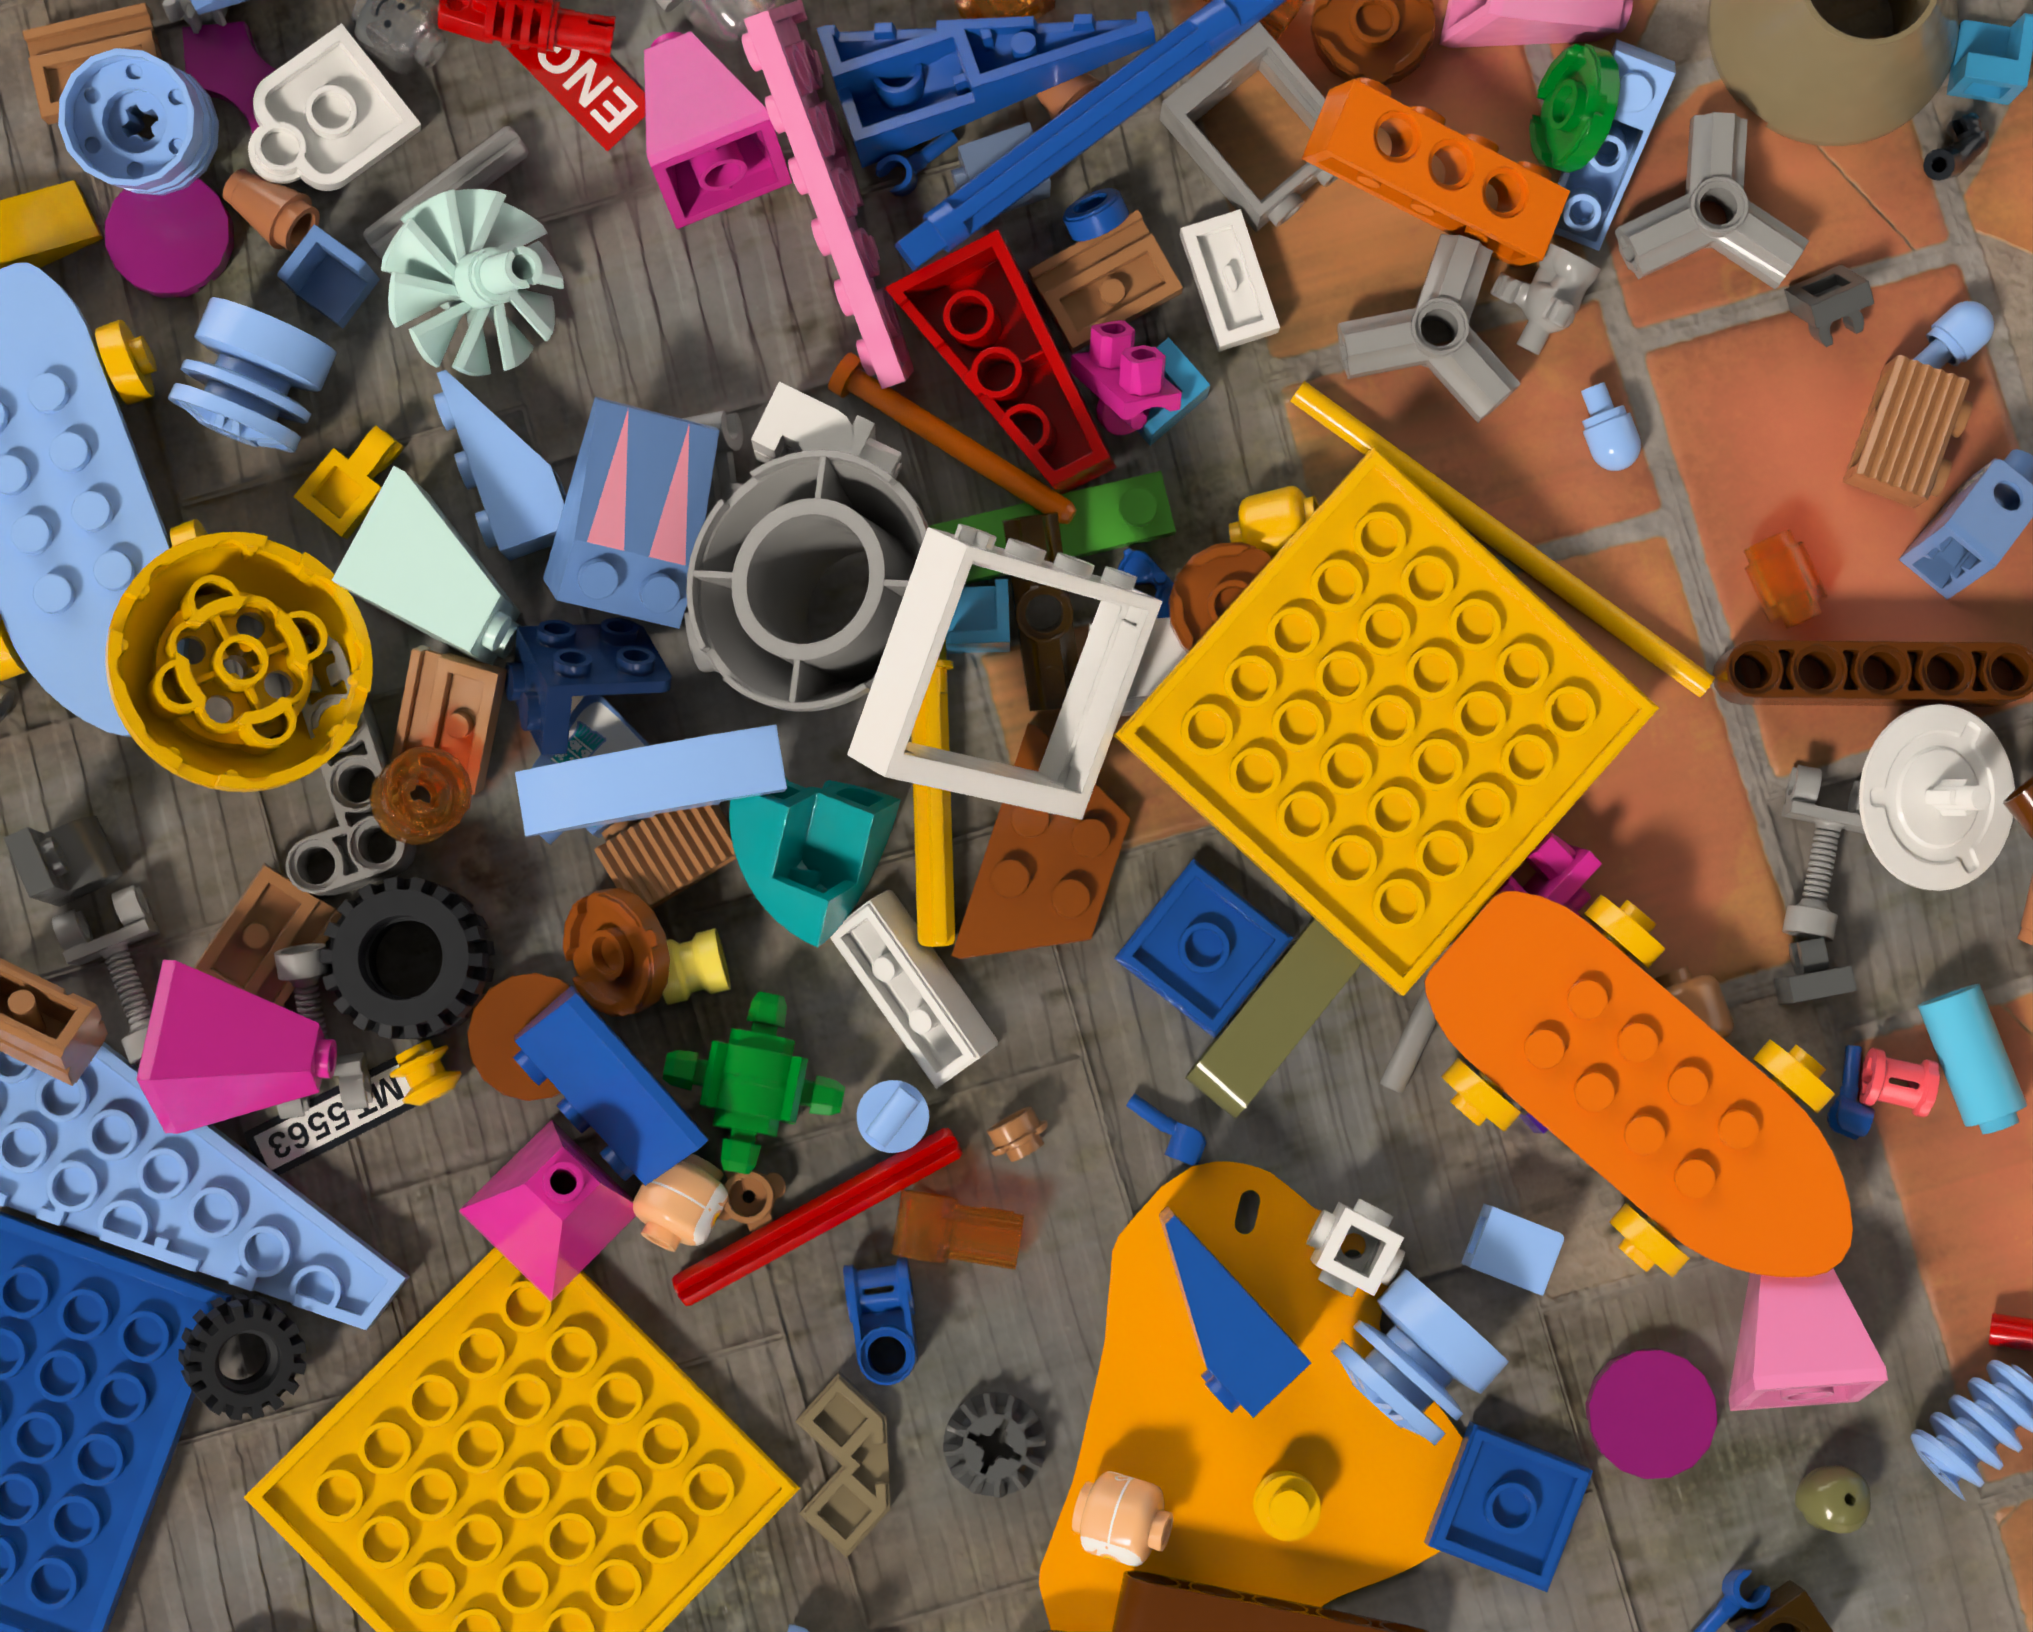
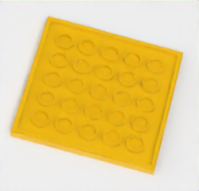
M1374 446L1114 733V736L1398 995L1404 996L1654 715L1659 707Z
M494 1247L243 1498L376 1632H662L795 1495L800 1487L583 1270L550 1302Z

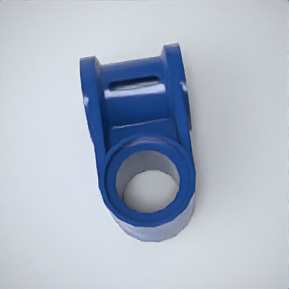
M908 1257L898 1258L895 1265L857 1270L853 1264L844 1265L843 1275L850 1322L853 1323L857 1361L860 1370L868 1380L878 1385L899 1383L912 1372L918 1356L913 1315H915V1303ZM890 1285L894 1287V1291L875 1294L865 1293V1289ZM890 1336L902 1343L906 1351V1361L900 1370L886 1373L878 1370L873 1365L870 1358V1349L877 1338Z

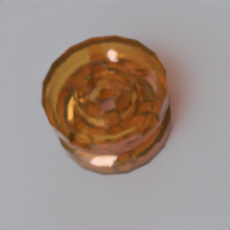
M430 746L410 748L386 765L372 783L370 804L373 817L383 832L398 842L411 845L432 843L461 823L460 820L470 808L472 787L469 775L460 761L445 750ZM417 785L423 786L428 790L431 797L430 804L421 799L413 801L410 794L416 790Z

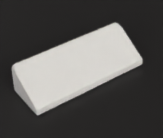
M886 890L863 904L850 914L839 929L830 937L936 1089L998 1046L997 1038L933 947H925L919 944L917 924L892 890Z

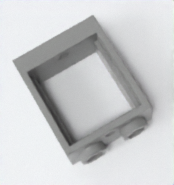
M1260 22L1163 100L1159 119L1235 209H1241L1243 218L1255 232L1260 230L1270 220L1278 227L1291 218L1305 203L1301 195L1319 181L1323 187H1327L1338 179V177L1307 162L1260 201L1195 125L1198 119L1259 70L1306 126L1313 131L1325 98Z

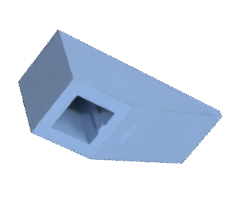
M1616 39L1611 53L1619 67L1620 92L1617 111L1609 134L1597 154L1582 169L1571 173L1562 171L1558 181V185L1570 190L1554 234L1598 251L1676 74L1675 61Z
M447 370L437 372L443 392L434 395L435 404L446 430L449 431L456 428L464 451L455 453L454 456L466 488L469 490L477 487L485 510L476 512L475 516L488 549L498 546L499 551L509 561L552 546L566 500V493L559 475L550 464Z

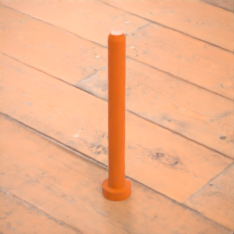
M849 352L837 365L828 383L829 391L841 398L846 397L849 393L854 394L1041 513L1057 512L1059 524H1069L1075 516L1077 509L1069 499L892 388L881 389L879 381L873 376H868L863 371L864 368L859 356Z

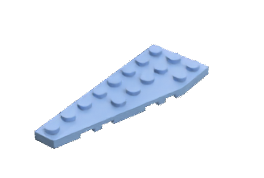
M105 1042L73 1086L0 1051V1206H7L37 1216V1219L99 1237L100 1240L193 1272H202L249 1291H257L293 1303V1306L363 1330L372 1328L410 1278L403 1270L212 1124L179 1134L165 1133L136 1080L139 1068L135 1065H130L125 1057Z

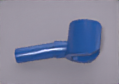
M949 131L937 137L918 152L915 151L907 158L897 154L888 155L878 163L876 175L881 178L886 176L895 167H905L906 177L904 181L892 188L890 192L894 196H907L916 188L918 182L917 173L956 144L958 139L952 131Z
M1847 1045L1845 1047L1842 1086H1840L1839 1096H1837L1830 1107L1827 1122L1833 1131L1856 1140L1859 1136L1864 1137L1868 1134L1874 1119L1875 1110L1856 1101L1859 1091L1862 1047Z
M1135 1093L1126 1106L1159 1131L1171 1135L1164 1155L1189 1165H1198L1206 1146L1205 1137L1202 1132L1177 1122L1172 1117H1167Z
M1732 1570L1726 1574L1722 1581L1724 1597L1693 1632H1716L1741 1608L1752 1610L1761 1608L1770 1598V1587L1761 1585L1753 1591L1747 1600H1744L1739 1591L1740 1584L1750 1575L1752 1570Z

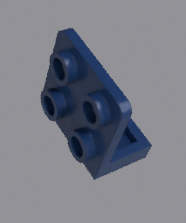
M609 618L603 620L601 624L573 625L562 620H546L539 623L538 626H517L515 661L507 662L505 669H507L505 680L507 699L509 701L515 700L519 708L521 727L524 731L531 732L541 755L567 754L572 696L663 693L671 689L672 675L644 627L623 618Z

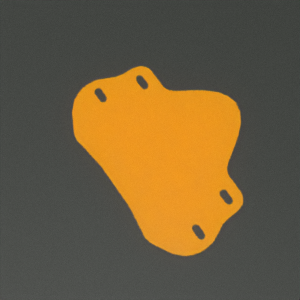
M1214 1161L1191 1166L1162 1185L1129 1222L1116 1240L1112 1250L1104 1346L1073 1482L1040 1566L1039 1587L1051 1632H1112L1125 1571L1154 1573L1323 1607L1342 1595L1400 1574L1441 1552L1429 1547L1424 1543L1463 1438L1435 1401L1424 1413L1446 1434L1434 1446L1426 1438L1397 1426L1352 1385V1381L1340 1360L1331 1351L1343 1340L1364 1359L1374 1349V1346L1358 1333L1353 1326L1361 1320L1381 1331L1379 1324L1383 1310L1378 1304L1377 1299L1388 1286L1381 1283L1375 1296L1357 1287L1353 1297H1350L1318 1280L1322 1269L1310 1260L1315 1248L1307 1245L1306 1242L1322 1211L1311 1206L1271 1172L1252 1165L1231 1161ZM1253 1190L1260 1197L1255 1226L1250 1233L1241 1234L1235 1228L1240 1197L1245 1191ZM1167 1206L1311 1361V1364L1254 1418L1242 1405L1231 1413L1205 1385L1206 1381L1201 1377V1374L1207 1370V1367L1198 1351L1159 1218V1214ZM1357 1233L1346 1235L1341 1245L1343 1254L1348 1250L1355 1249L1362 1255L1366 1248L1364 1238ZM1107 1471L1150 1482L1160 1487L1164 1497V1511L1173 1513L1172 1530L1165 1549L1162 1552L1153 1549L1143 1564L1137 1567L1088 1553L1082 1547L1080 1533L1072 1530L1074 1508L1083 1485L1087 1481L1095 1483ZM1277 1471H1294L1303 1475L1313 1485L1320 1499L1321 1513L1317 1525L1307 1536L1299 1540L1282 1541L1273 1538L1263 1530L1254 1512L1253 1499L1258 1485L1265 1477Z

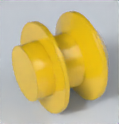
M427 1040L403 1051L395 1057L400 1067L389 1074L390 1078L405 1077L411 1088L402 1100L404 1104L422 1106L449 1093L456 1087L462 1075L461 1071H446L440 1060L449 1049L448 1045L434 1049L431 1041Z
M1284 1470L1268 1475L1260 1482L1254 1494L1253 1507L1258 1522L1263 1530L1275 1539L1282 1541L1299 1540L1307 1536L1319 1521L1321 1513L1319 1496L1310 1481L1297 1472Z

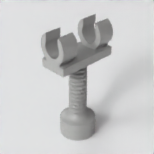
M1798 764L1797 768H1792L1786 788V803L1783 805L1781 816L1815 823L1817 830L1814 831L1816 836L1813 837V841L1815 842L1812 843L1813 848L1810 852L1812 855L1809 857L1811 861L1808 862L1810 867L1807 868L1809 873L1806 874L1807 879L1804 883L1806 884L1803 889L1806 892L1802 894L1804 898L1797 905L1787 906L1782 932L1810 940L1824 938L1826 942L1834 941L1838 915L1829 911L1825 901H1828V896L1826 895H1829L1828 889L1831 885L1829 882L1832 880L1830 876L1833 875L1831 870L1834 869L1832 864L1835 863L1834 858L1837 854L1835 851H1837L1838 847L1835 845L1839 843L1837 839L1840 838V834L1838 833L1843 829L1865 834L1859 806L1860 781L1855 780L1849 796L1848 812L1817 806L1815 803L1821 787L1822 770Z
M134 885L112 893L114 908L124 928L93 939V934L82 911L75 912V909L53 917L52 925L56 937L64 950L63 955L67 964L80 966L102 956L104 959H107L105 963L109 965L107 968L111 971L110 976L113 977L112 981L115 983V988L118 989L116 992L120 995L119 1000H122L121 1005L125 1006L123 1010L127 1012L125 1015L126 1018H129L128 1023L132 1024L129 1035L124 1037L121 1042L130 1065L140 1064L151 1016V1007L147 1005L149 1002L145 999L146 994L143 993L144 989L141 988V982H138L140 978L136 976L138 974L137 971L133 970L135 965L131 964L133 960L129 958L131 955L127 951L129 945L160 933L157 923L153 920L152 910L144 891L140 886L135 888Z
M303 944L276 951L274 958L278 979L289 981L295 987L296 1006H299L297 1007V1012H300L299 1014L320 1023L324 1036L328 1039V1035L325 1034L327 1029L324 1028L326 1023L323 1022L325 1020L323 1016L324 1011L321 1009L323 1005L320 1003L322 999L319 997L321 993L318 991L320 988L317 984L319 983L320 976L330 971L329 964L320 963L321 949H326V944ZM366 1052L337 1056L333 1076H339L340 1096L345 1111L369 1108L368 1103L373 1102L372 1084L367 1068ZM309 1096L277 1105L280 1118L288 1119L305 1116V1111H309L310 1108Z

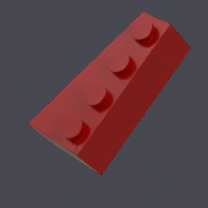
M998 229L884 287L1059 494H1065L1117 468L1013 254Z

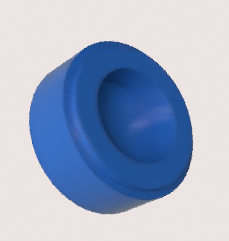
M1104 188L1091 192L1073 202L1065 210L1063 221L1074 241H1087L1102 236L1118 227L1128 217L1129 210L1119 190Z

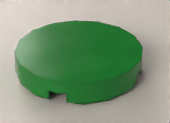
M1574 44L1567 47L1550 64L1537 90L1536 98L1544 100L1541 115L1532 114V119H1530L1531 148L1538 162L1544 166L1566 173L1582 169L1597 154L1609 134L1618 106L1620 92L1618 64L1610 51L1589 44H1585L1586 46Z

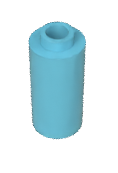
M1980 984L1966 986L1919 1004L1918 1009L1965 1127L1979 1125L1982 1134H1989L2019 1123L2016 1112L2025 1108L2027 1102Z

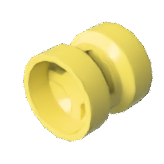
M716 928L698 932L692 941L678 943L673 939L666 940L670 965L668 983L663 991V996L667 1005L687 1001L691 993L705 990L710 994L731 990L727 963Z

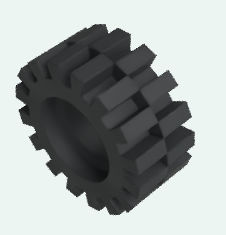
M244 1293L232 1294L233 1301L225 1302L222 1297H219L210 1302L214 1309L209 1313L205 1314L200 1309L192 1317L197 1322L193 1330L185 1327L181 1338L186 1343L185 1349H179L178 1359L184 1366V1370L181 1371L182 1376L201 1403L203 1402L210 1411L220 1416L221 1412H224L233 1420H242L243 1413H248L252 1419L264 1417L262 1408L270 1405L275 1411L285 1404L279 1397L285 1391L294 1395L300 1386L294 1380L296 1373L303 1375L305 1373L307 1363L301 1358V1353L307 1352L305 1341L298 1335L300 1330L296 1324L276 1304L272 1305L266 1298L254 1295L253 1299H249ZM242 1333H252L260 1336L266 1345V1359L260 1370L251 1377L238 1380L223 1375L218 1362L223 1345L230 1338Z

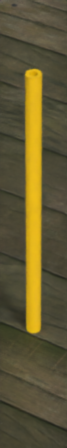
M1304 381L1290 400L1291 403L1363 455H1366L1374 446L1377 447L1460 525L1699 698L1710 687L1715 679L1713 675L1309 383Z

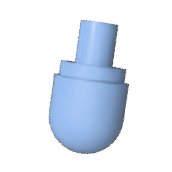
M1963 301L1955 304L1931 325L1932 330L1926 334L1930 344L1913 360L1931 365L1936 369H1940L1947 362L1953 366H1958L1961 362H1967L1992 337L1994 319L1991 312L1986 306L1975 301Z
M1605 382L1582 390L1581 393L1590 414V418L1582 421L1585 428L1582 432L1594 461L1600 467L1610 471H1620L1628 468L1637 460L1641 450L1640 436L1631 413L1626 412L1624 405L1614 407Z

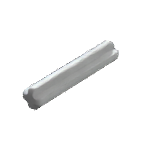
M510 126L503 127L366 228L363 233L365 240L376 255L383 259L390 242L404 224L400 219L408 210L422 201L448 190L485 189L527 158L529 152L525 143Z

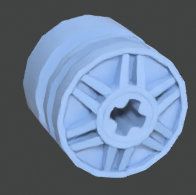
M115 48L91 56L70 75L59 99L58 126L69 154L85 172L108 184L124 188L136 194L163 196L189 187L207 171L218 148L219 120L210 95L193 76L143 50ZM145 114L158 119L151 126L154 134L151 140L137 134L145 127L141 118Z
M210 298L194 338L207 349L217 354V360L215 364L192 359L184 360L180 370L204 384L205 388L200 390L189 385L175 383L168 399L189 412L203 426L231 439L253 447H270L290 453L295 452L301 437L296 432L276 422L279 416L290 421L305 424L308 423L311 413L298 402L289 398L287 394L290 387L313 392L321 391L337 352L318 338L270 315L226 299Z
M1404 1269L1377 1299L1381 1309L1394 1324L1390 1331L1385 1335L1370 1324L1359 1320L1353 1328L1372 1344L1374 1349L1364 1359L1345 1341L1341 1340L1331 1352L1340 1360L1352 1381V1385L1400 1428L1403 1427L1426 1438L1435 1446L1446 1433L1424 1413L1427 1408L1435 1401L1457 1421L1463 1415V1412L1445 1389L1451 1381L1455 1379L1469 1389L1481 1394L1509 1361L1408 1270Z

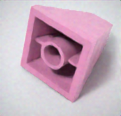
M1448 0L1439 45L1449 48L1597 42L1613 32L1619 34L1624 30L1631 16L1633 0Z
M1834 1268L1827 1273L1812 1277H1775L1754 1273L1749 1274L1728 1398L1730 1411L1859 1402L1888 1381L1886 1366Z

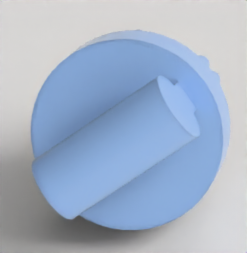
M887 1080L874 1085L863 1095L857 1108V1125L862 1137L875 1149L887 1153H899L915 1146L924 1136L929 1124V1108L924 1096L916 1087L900 1080Z

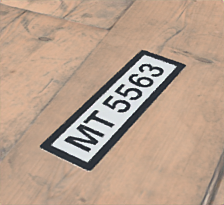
M394 1057L368 1070L373 1093V1102L368 1103L369 1108L345 1111L338 1085L310 1099L309 1111H305V1116L281 1119L278 1115L246 1131L244 1137L254 1157L277 1175H281L417 1107L416 1105L404 1104L402 1101L411 1089L406 1078H390L389 1076L392 1071L400 1067L396 1058Z

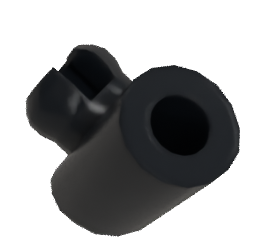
M1969 113L1960 119L1948 123L1946 131L1953 144L1932 150L1927 154L1923 167L1924 172L1929 178L1940 181L1957 177L1985 150L1989 142V131H1983L1981 119L1977 114Z

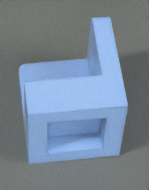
M1483 1204L1461 1264L1543 1296L1564 1242V1236L1547 1227L1496 1207Z

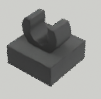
M1843 265L1834 267L1784 289L1790 312L1807 322L1811 336L1826 347L1833 344V338L1830 334L1832 322L1843 318L1844 326L1858 334L1864 329V318L1860 310L1874 304L1869 281Z
M1824 938L1790 943L1789 953L1796 975L1774 979L1779 1004L1796 1003L1857 991L1852 965L1829 968L1828 952Z

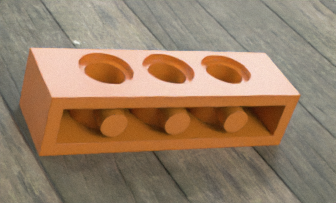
M1359 77L1329 89L1302 160L1450 235H1462L1480 241L1483 246L1493 250L1491 256L1515 268L1543 261L1570 193V190L1551 181L1552 174L1547 169L1525 161L1516 163L1498 153L1499 146L1493 141L1476 134L1462 135L1445 126L1446 119L1438 112L1422 106L1408 107L1391 98L1392 91L1387 86L1373 79ZM1379 127L1383 128L1391 138L1392 150L1390 156L1385 154L1379 147L1377 141ZM1434 155L1442 161L1445 167L1443 183L1437 180L1432 171ZM1488 183L1494 187L1498 195L1496 210L1488 204L1485 192Z

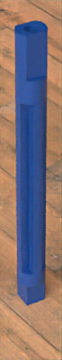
M1287 0L1210 1L923 215L924 222L899 240L894 246L912 271L916 270L941 250L952 251Z

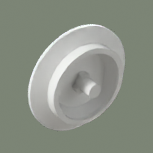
M1936 704L1916 707L1901 714L1889 723L1877 737L1868 753L1861 775L1859 806L1863 829L1868 843L1880 863L1897 879L1910 886L1924 890L1942 891L1958 888L1970 883L1983 874L2000 854L2013 822V815L2003 804V801L2015 791L2013 772L2006 751L1998 737L1985 722L1971 712L1952 705Z

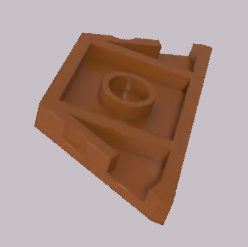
M1028 723L1014 766L1039 771L1050 738L1038 726ZM1096 784L1082 820L1002 803L951 956L958 959H968L991 954L1090 941L1131 818Z

